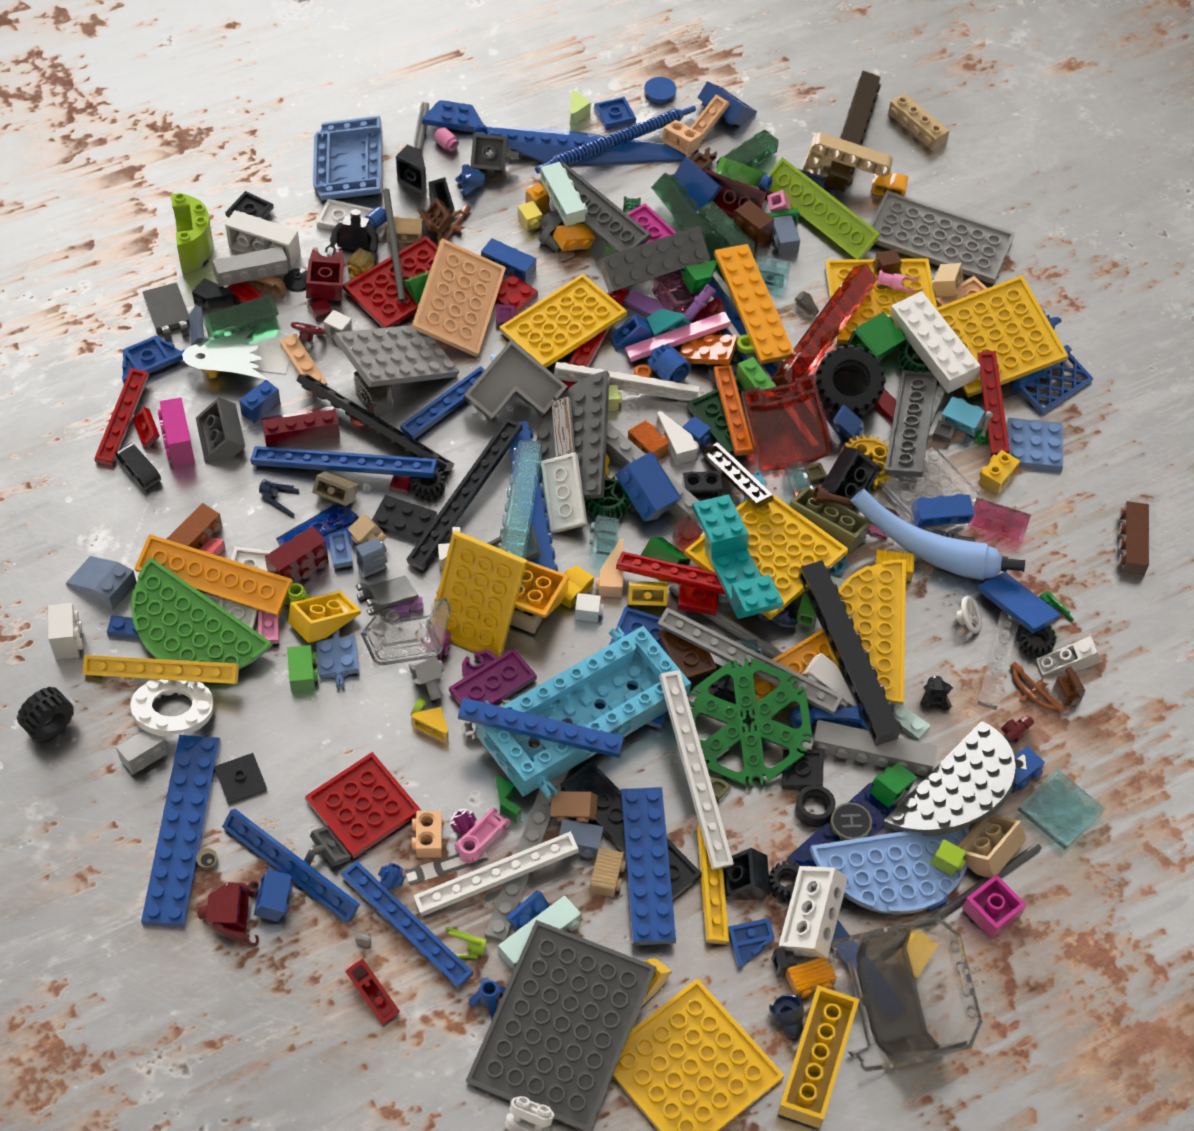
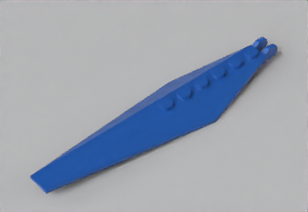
M476 125L474 128L475 134L508 137V147H511V151L519 152L544 164L548 163L553 156L605 136L555 128L487 127L486 125ZM633 139L568 166L683 161L686 154L667 144Z

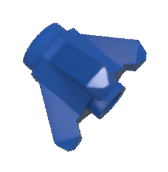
M468 164L462 166L461 174L455 178V181L462 185L461 195H467L476 187L483 186L485 182L484 174L476 171Z
M487 977L480 979L481 986L468 1000L470 1007H477L481 1004L489 1008L491 1017H494L498 1008L497 1004L502 998L506 987L499 986Z

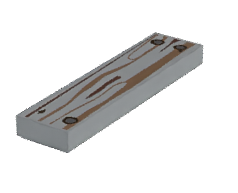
M565 397L552 402L556 457L575 452L571 399Z

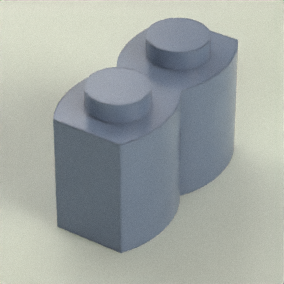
M374 538L355 547L357 565L364 578L386 569L385 563L388 561L385 552H387L383 541Z

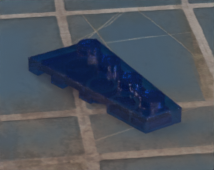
M336 503L277 537L276 540L278 545L281 546L311 526L324 537L352 525L359 519V516L348 507Z

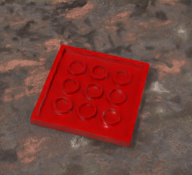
M373 752L305 796L307 803L324 824L328 825L352 855L353 859L416 817L417 811H421L419 806Z

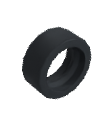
M811 785L805 787L799 793L795 810L799 819L805 824L816 827L822 826L831 820L836 801L834 795L825 787ZM809 797H818L827 804V811L819 815L811 814L804 808V801Z

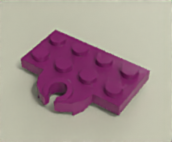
M514 648L499 657L485 649L484 651L473 652L475 660L481 662L479 665H472L468 656L465 657L462 663L463 679L450 686L449 692L460 706L463 698L484 703L485 700H488L490 704L496 705L535 681L537 675Z

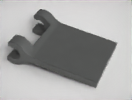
M406 576L372 585L363 583L356 585L358 591L363 590L361 593H357L359 600L366 599L369 595L372 597V599L366 600L368 607L373 606L367 609L369 616L377 614L385 607L419 598Z

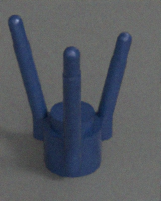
M266 479L262 480L259 486V493L263 494L262 498L270 501L293 517V512L271 498V496H276L278 489L297 493L299 489L294 488V485L272 482Z

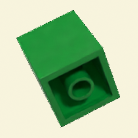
M882 312L856 327L848 343L854 345V348L863 347V351L866 353L871 351L874 359L878 358L882 361L901 347L906 338L903 331L894 325L893 319Z

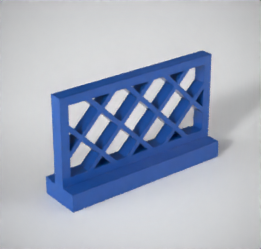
M1068 344L1064 346V349L1068 354V360L1073 364V368L1064 367L1065 361L1018 378L1011 386L1015 392L1019 390L1041 415L1094 379L1070 353L1072 349ZM1052 370L1061 371V376L1052 375ZM1064 371L1073 373V379L1065 378ZM1076 374L1083 375L1086 380H1076ZM1039 379H1048V385L1040 384ZM1052 380L1060 381V387L1051 386ZM1064 382L1072 383V389L1064 388ZM1026 387H1035V393H1030ZM1039 388L1047 389L1048 395L1039 394ZM1051 390L1060 392V397H1051ZM1038 399L1047 400V406L1043 408L1039 404Z

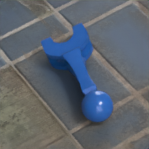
M800 705L795 706L789 715L790 723L796 729L802 725ZM808 706L812 727H816L817 721L822 720L868 731L858 706L837 709L834 715L820 708L814 707L811 709Z

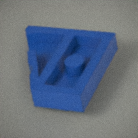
M770 918L728 926L737 968H741L775 939Z

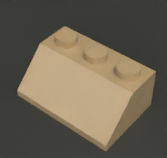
M992 814L983 821L980 819L957 847L966 851L963 859L966 860L965 864L975 874L992 878L999 874L1026 841L1021 821Z

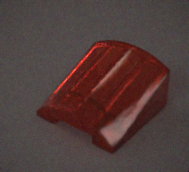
M814 375L798 378L794 383L760 390V387L741 391L757 465L760 471L797 467L831 455L832 439Z

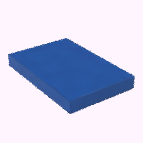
M686 157L667 184L677 195L685 194L695 204L696 211L700 215L705 213L722 188Z

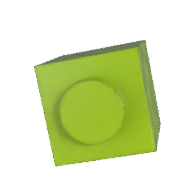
M943 839L930 864L953 876L956 870L961 871L966 862L963 859L966 851Z

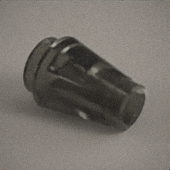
M803 291L797 295L795 302L800 309L811 318L819 313L809 293Z

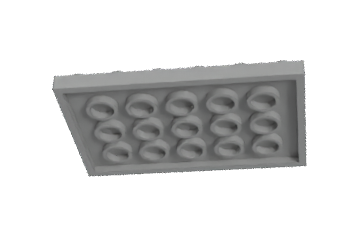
M412 325L336 332L333 337L368 387L457 377L459 370L436 340L412 329Z

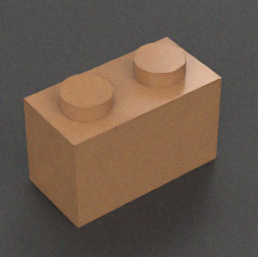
M558 791V794L555 797L552 795L550 816L557 819V822L562 823V819L576 820V822L582 823L596 820L598 795L592 792Z

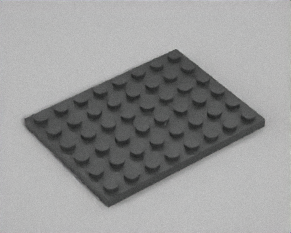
M536 920L466 1078V1083L509 1101H512L513 1098L524 1096L532 1102L548 1106L554 1113L553 1119L582 1131H591L657 967Z

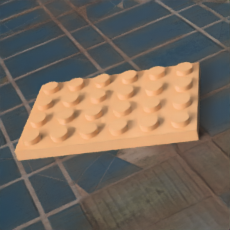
M442 238L411 328L476 357L479 354L506 267Z

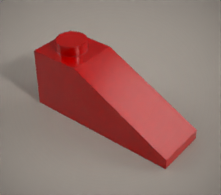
M362 956L344 968V971L382 1025L400 1012Z

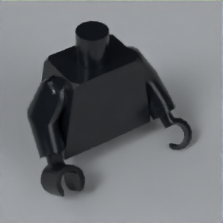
M351 210L350 215H346L344 220L339 221L333 228L329 240L331 243L325 248V253L327 254L328 248L332 247L334 250L332 255H334L337 251L335 244H337V247L371 252V256H375L376 259L374 262L369 260V263L375 264L378 261V256L375 254V252H378V233L370 224L368 218L361 217L360 210Z

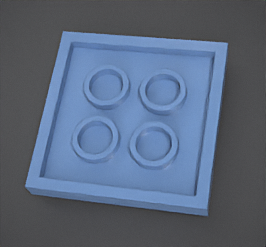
M1008 418L1009 454L1020 460L1019 467L1062 471L1063 423Z

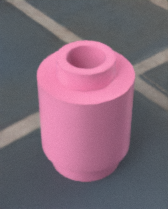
M440 128L434 134V140L446 151L452 152L459 145L457 137L446 128Z

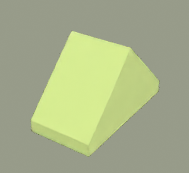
M572 90L570 125H575L590 115L591 102L576 90Z

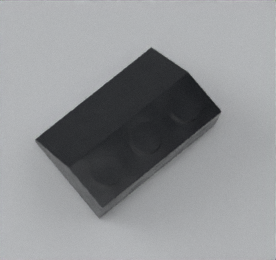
M844 446L821 487L825 488L828 493L852 499L861 490L865 489L867 492L870 490L882 468L859 449ZM841 504L854 512L858 510L856 507Z

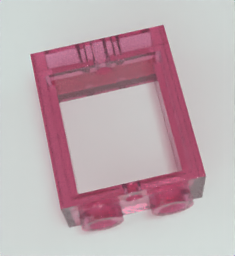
M684 271L655 278L652 292L665 309L684 314L695 300V296L701 293H691L682 280ZM683 289L689 296V299L677 301L671 292Z

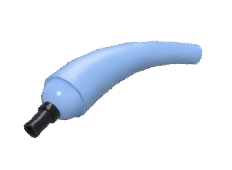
M865 489L858 492L851 499V502L885 535L908 552L914 553L915 556L937 568L961 577L982 581L995 577L1000 571H1025L1026 560L1008 559V557L1002 556L996 548L988 546V543L945 537L908 523L883 507Z

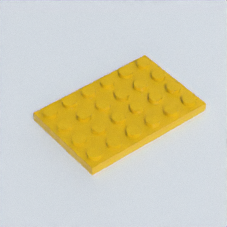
M581 274L501 325L500 332L509 340H513L547 368L627 316V310L588 277Z
M455 530L451 536L428 633L432 626H436L451 633V643L472 652L487 649L497 657L501 656L527 560Z

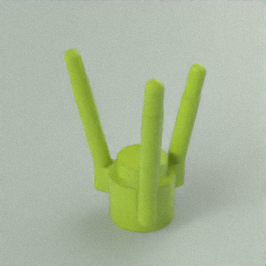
M446 927L450 936L468 942L467 951L471 953L456 954L460 959L477 960L478 956L484 955L486 939L474 937L459 930Z

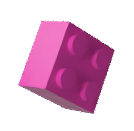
M996 874L966 898L962 909L993 939L1022 915L1027 904Z

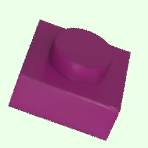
M497 304L496 323H506L514 318L515 305Z

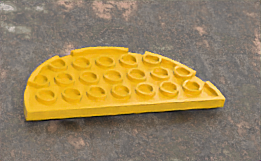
M887 560L858 570L839 587L838 595L846 604V612L853 619L856 633H859L861 636L862 647L864 650H867L870 657L869 662L877 671L879 684L884 686L887 701L891 702V704L903 705L906 560ZM826 638L830 655L834 663L838 666L841 674L843 675L839 667V664L834 656V653L829 645V642Z

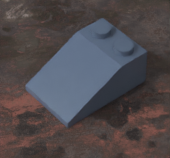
M89 556L66 582V585L113 611L137 582L134 570L116 561Z

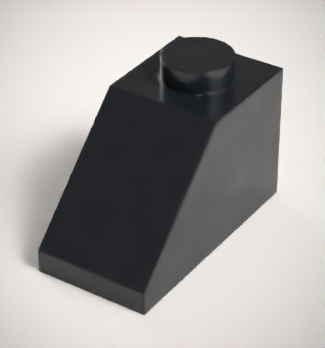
M206 278L192 291L194 303L207 310L233 306L235 304L234 291L223 286L219 287L217 283Z

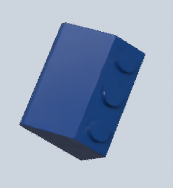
M709 81L706 82L697 97L702 101L701 105L707 107L715 95L728 101L730 105L722 115L726 117L725 121L731 125H734V123L742 125L757 113L755 109L736 96Z
M649 452L630 462L615 475L643 521L657 519L681 499V496L653 452Z

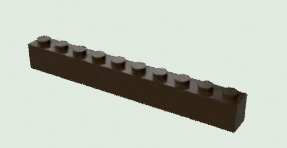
M862 70L840 139L858 145L863 143L875 107L874 103L878 97L877 93H879L882 85L879 83L880 76ZM832 160L824 185L843 192L845 186L849 187L855 168Z

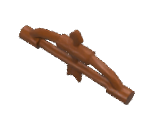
M465 205L463 209H459L451 214L453 218L458 214L460 216L453 225L447 226L451 228L443 239L448 240L454 230L461 233V230L465 228L460 226L459 223L471 210L469 205ZM440 233L437 234V246H439L442 239V234Z
M1016 662L1010 665V668L1013 670L1014 680L1020 691L1024 694V696H1020L1019 702H1026L1028 698L1033 703L1048 710H1055L1059 714L1065 710L1057 700L1052 699L1043 690L1049 684L1044 683L1043 678L1035 683ZM1018 675H1021L1034 688L1030 690L1026 685H1023ZM1038 691L1051 705L1039 700V697L1034 692Z

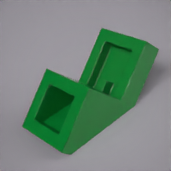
M497 776L495 778V788L500 814L517 824L521 819L522 809L510 801L514 797V785Z

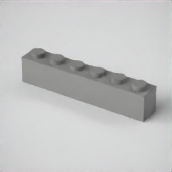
M818 720L811 750H824V754L836 755L839 758H850L861 763H873L880 767H893L899 762L910 772L920 776H928L934 768L937 746L899 737L896 740L875 746L867 730Z

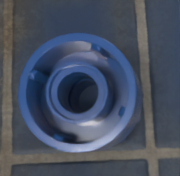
M668 343L656 347L651 352L650 359L648 360V366L664 381L681 383L691 370V364Z

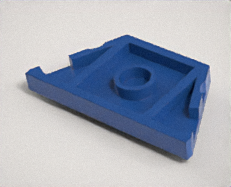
M439 100L422 117L421 123L475 132L474 128L476 125H484L473 105Z
M156 335L123 349V384L126 381L130 368L146 371L150 374L183 360L185 350L180 351L176 349L174 344L165 342Z

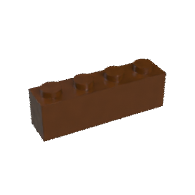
M1126 501L1124 508H1121L1119 513V519H1122L1119 528V534H1122L1119 542V549L1122 550V554L1119 557V565H1122V573L1145 576L1149 567V504Z

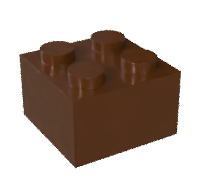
M749 200L735 210L732 234L743 243L748 244L749 248L757 253L771 243L774 218Z

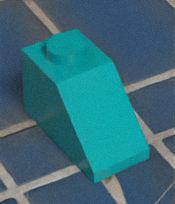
M665 309L655 311L647 317L655 336L691 324L684 314Z

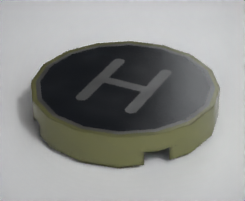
M848 802L835 808L831 815L830 826L833 833L841 837L840 839L843 841L864 838L871 831L872 818L865 807L857 803Z

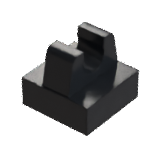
M776 948L771 959L776 977L785 976L787 968L797 965L796 962L790 963L787 961V959L793 958V951H784V948Z

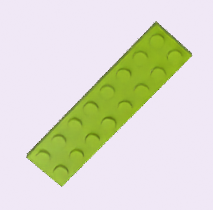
M783 157L768 174L773 179L769 191L776 193L783 190L790 199L792 209L798 208L799 214L856 260L862 259L881 236L877 230Z

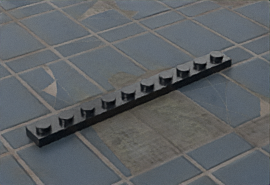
M309 374L298 375L296 381L302 384V388L308 391L312 390L318 398L330 401L331 406L343 409L345 414L350 417H356L362 425L374 428V432L387 436L389 441L396 445L400 444L406 452L416 454L419 458L437 459V467L440 468V472L453 469V462Z
M508 418L505 419L406 559L408 564L421 570L425 569L437 552L438 544H442L452 531V527L459 521L523 430L522 424Z

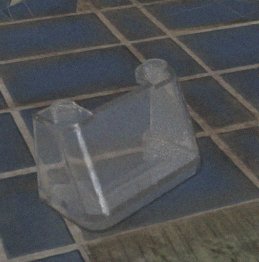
M447 598L435 600L431 605L432 613L428 616L402 620L400 614L395 609H381L360 633L372 660L376 664L384 666L437 657L443 648L451 611Z

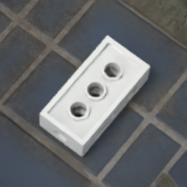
M799 866L779 942L781 948H784L785 951H793L794 956L828 958L848 880L844 874L831 867Z

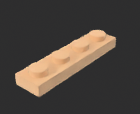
M296 334L279 340L280 346L298 374H309L328 386L327 381Z

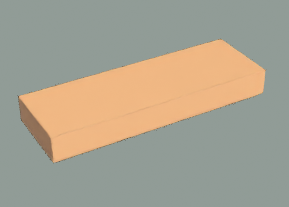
M718 95L714 96L690 127L702 134L701 141L730 105L728 101Z

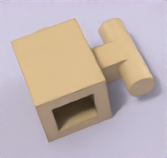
M363 514L348 528L352 534L350 538L357 545L374 538H378L379 541H384L387 538L383 531L366 514Z

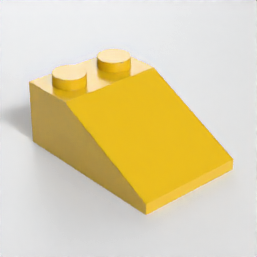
M340 590L291 602L288 623L310 643L327 638L360 615L361 610Z

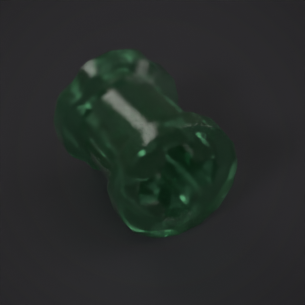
M624 196L623 211L634 210L641 205V197L635 199Z

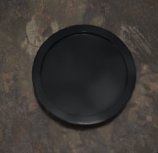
M294 268L283 276L286 289L293 292L306 290V269Z

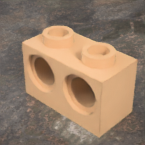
M675 120L664 127L662 142L688 156L700 148L702 134Z
M417 811L416 819H412V831H416V838H412V850H416V858H442V811ZM426 823L432 824L429 827L423 826ZM424 842H430V843H431V844L428 845V846L423 845Z

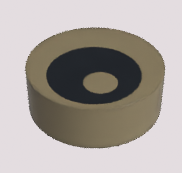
M209 848L201 850L196 856L198 867L205 871L214 869L218 864L217 853Z

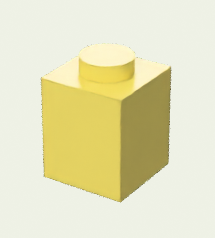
M534 201L518 206V219L526 231L541 227L542 213Z

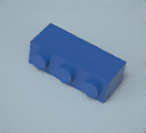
M491 238L481 250L482 257L506 267L504 274L508 276L513 273L524 282H527L536 271L535 257L510 247L501 241Z
M970 494L939 495L933 498L920 497L915 499L911 507L915 526L918 528L970 523L975 515Z

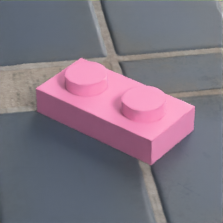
M258 610V633L272 644H279V617Z

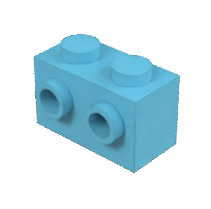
M953 396L942 413V421L954 424L957 429L974 437L985 420V411L981 407L970 405L964 399H957Z

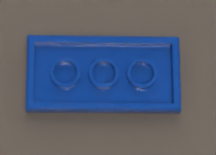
M1003 572L978 585L977 590L1032 633L1060 619L1061 614L1007 572Z

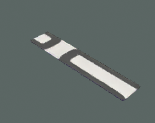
M485 851L476 862L465 863L460 859L459 854H455L408 869L405 873L409 884L412 885L487 861L489 858Z

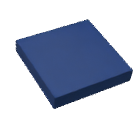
M625 96L594 104V109L605 130L636 123V117Z

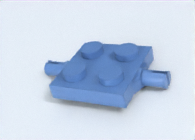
M338 629L336 634L335 632L332 634L331 639L316 641L320 679L336 678V687L340 688L341 684L343 688L345 687V676L359 673L355 635L340 637V629Z

